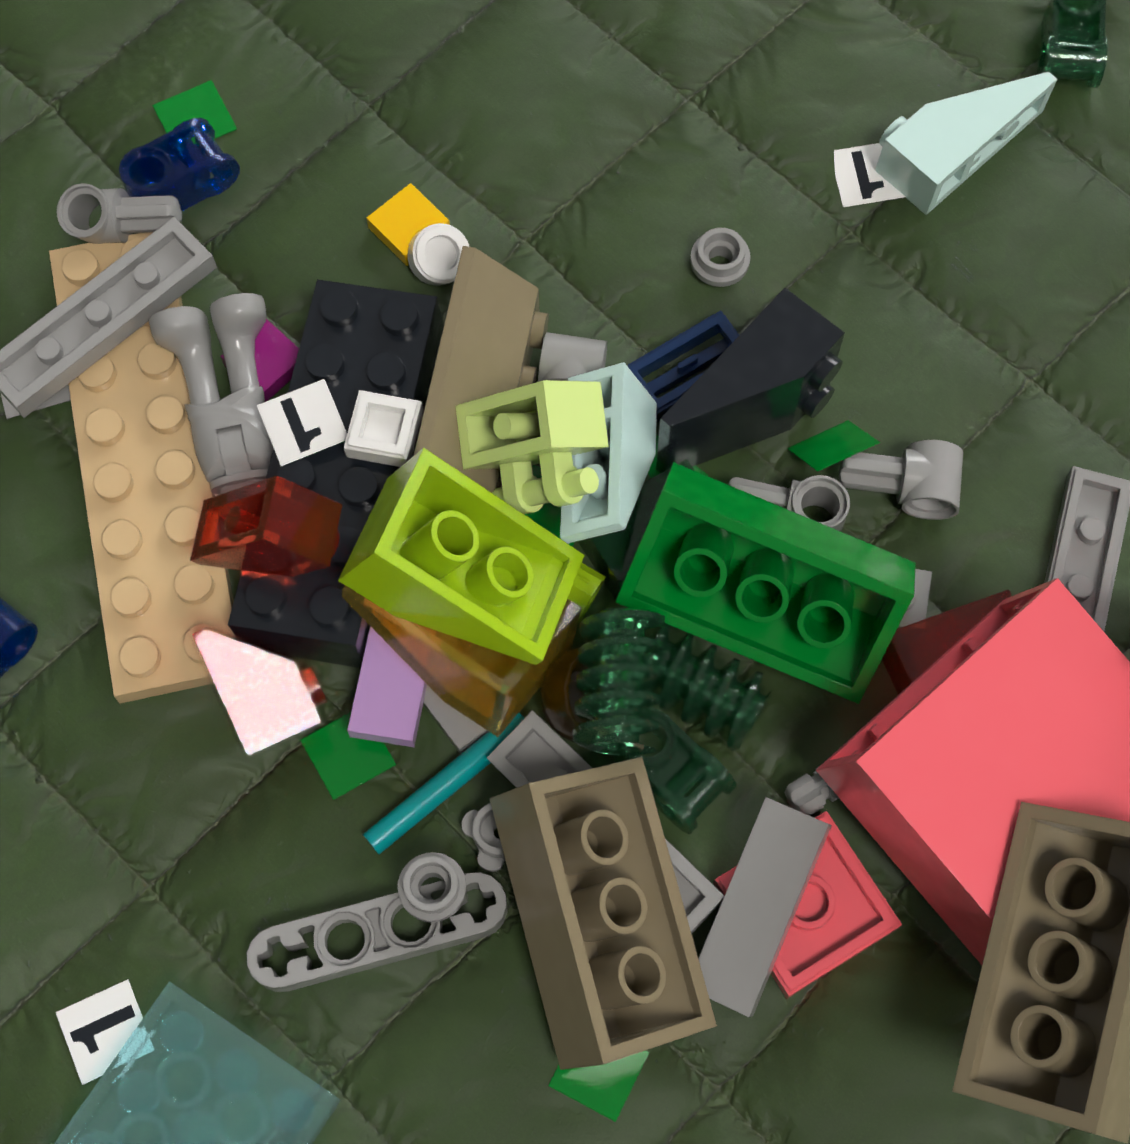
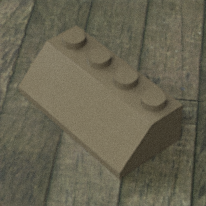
M462 247L414 455L425 448L492 493L496 488L502 487L500 469H463L455 405L536 383L537 367L529 365L533 348L542 349L544 337L548 330L549 313L540 312L539 288L475 247Z
M643 757L531 782L489 798L560 1070L604 1065L716 1027L717 1024Z
M1021 802L952 1092L1128 1144L1130 1136V822Z

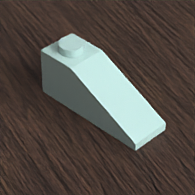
M1045 72L927 103L908 120L904 116L897 118L880 138L879 144L882 146V150L875 171L927 215L1043 112L1057 78L1050 72Z
M624 362L568 378V381L601 382L609 447L572 456L573 466L577 469L590 467L595 470L598 475L599 486L594 493L584 495L578 503L561 507L560 538L567 544L625 530L656 454L657 403Z

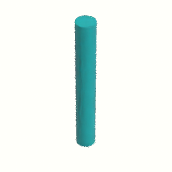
M514 710L362 835L375 852L380 855L491 763L487 757L524 720V717L517 710Z

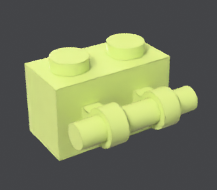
M543 380L455 405L463 469H500L502 487L496 488L492 493L522 514L537 512L545 503H551L557 507L578 503L584 495L594 493L598 489L599 479L595 470L590 467L577 469L573 466L572 456L609 447L601 382ZM540 464L542 478H536L533 475L532 465Z

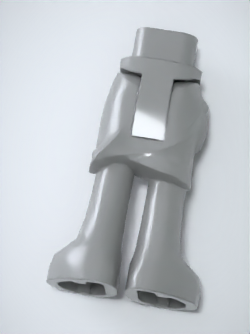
M254 293L225 296L219 298L210 306L211 318L222 348L231 394L221 400L211 351V334L205 313L196 307L180 306L161 310L149 318L151 334L156 344L174 353L182 366L190 404H185V410L191 425L195 453L207 481L210 483L211 492L213 494H220L224 518H237L257 513L273 452V445L257 408V405L264 403L265 399L263 387L259 386L255 339L266 322V306L264 298Z

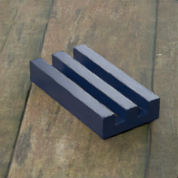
M721 310L627 365L656 401V423L661 420L662 416L704 372L658 399L656 396L715 362L739 336V333ZM718 333L723 336L724 339L698 354H693L646 384L643 380L647 375Z

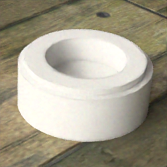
M443 223L430 225L417 232L412 238L408 247L409 266L415 276L426 284L441 286L455 281L462 247H469L468 241L457 228Z

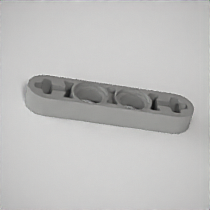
M481 872L464 874L467 891L462 906L468 903L467 892L472 889H480L483 898L495 897L496 904L486 908L487 920L474 923L470 913L454 915L450 917L455 931L442 934V921L431 922L427 934L415 942L400 940L393 932L394 917L400 909L404 908L398 893L272 926L259 932L251 941L247 951V966L252 977L266 989L275 992H286L482 939L497 932L504 924L508 912L506 894L501 884L492 876ZM442 880L421 886L420 894L428 900L441 897L445 891V882ZM342 923L356 924L362 928L365 934V943L362 950L357 956L349 960L334 958L330 955L327 948V939L330 932ZM314 931V948L323 963L322 967L311 970L312 960L308 956L289 961L287 963L288 974L279 977L271 967L263 968V960L270 958L273 954V944L281 942L288 951L309 948L303 935Z

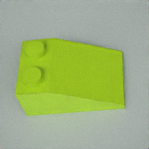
M423 448L387 478L338 581L395 617L537 665L545 657L585 555Z

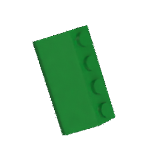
M673 462L615 603L859 704L914 597L916 563Z

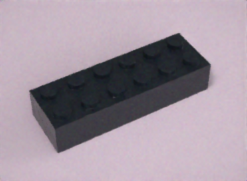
M317 279L288 393L325 379L347 433L359 390L422 401L425 410L444 328L437 296ZM345 441L281 467L273 448L228 626L244 649L361 668L375 604L339 582L338 579L387 478L400 467L348 458L344 451Z

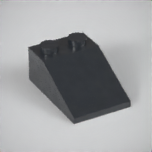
M784 288L662 416L660 420L656 470L664 477H667L673 462L690 468L789 431L805 414L814 418L825 407L835 391L830 386V382L843 364L838 355L845 332L788 289Z

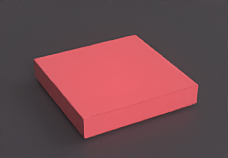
M827 811L815 818L832 825L771 972V976L786 999L902 926V923ZM737 866L714 880L713 884L724 896Z

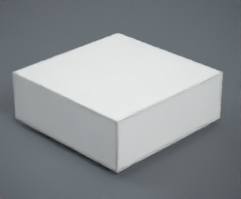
M359 390L344 444L346 457L397 467L404 465L413 456L424 413L422 401Z

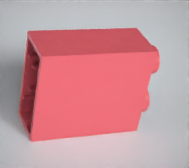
M1058 578L1000 602L816 769V772L981 965L983 964L1021 802L1130 822V661Z

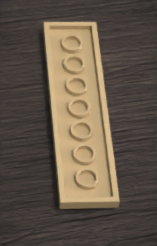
M153 232L131 234L128 236L126 243H85L50 250L57 306ZM181 296L165 309L183 306ZM148 321L68 383L113 694L120 704L246 677L241 643L228 626L234 601L215 494L211 492L210 483L207 481L199 465L194 449L191 425L185 410V404H190L184 372L178 357L156 344Z

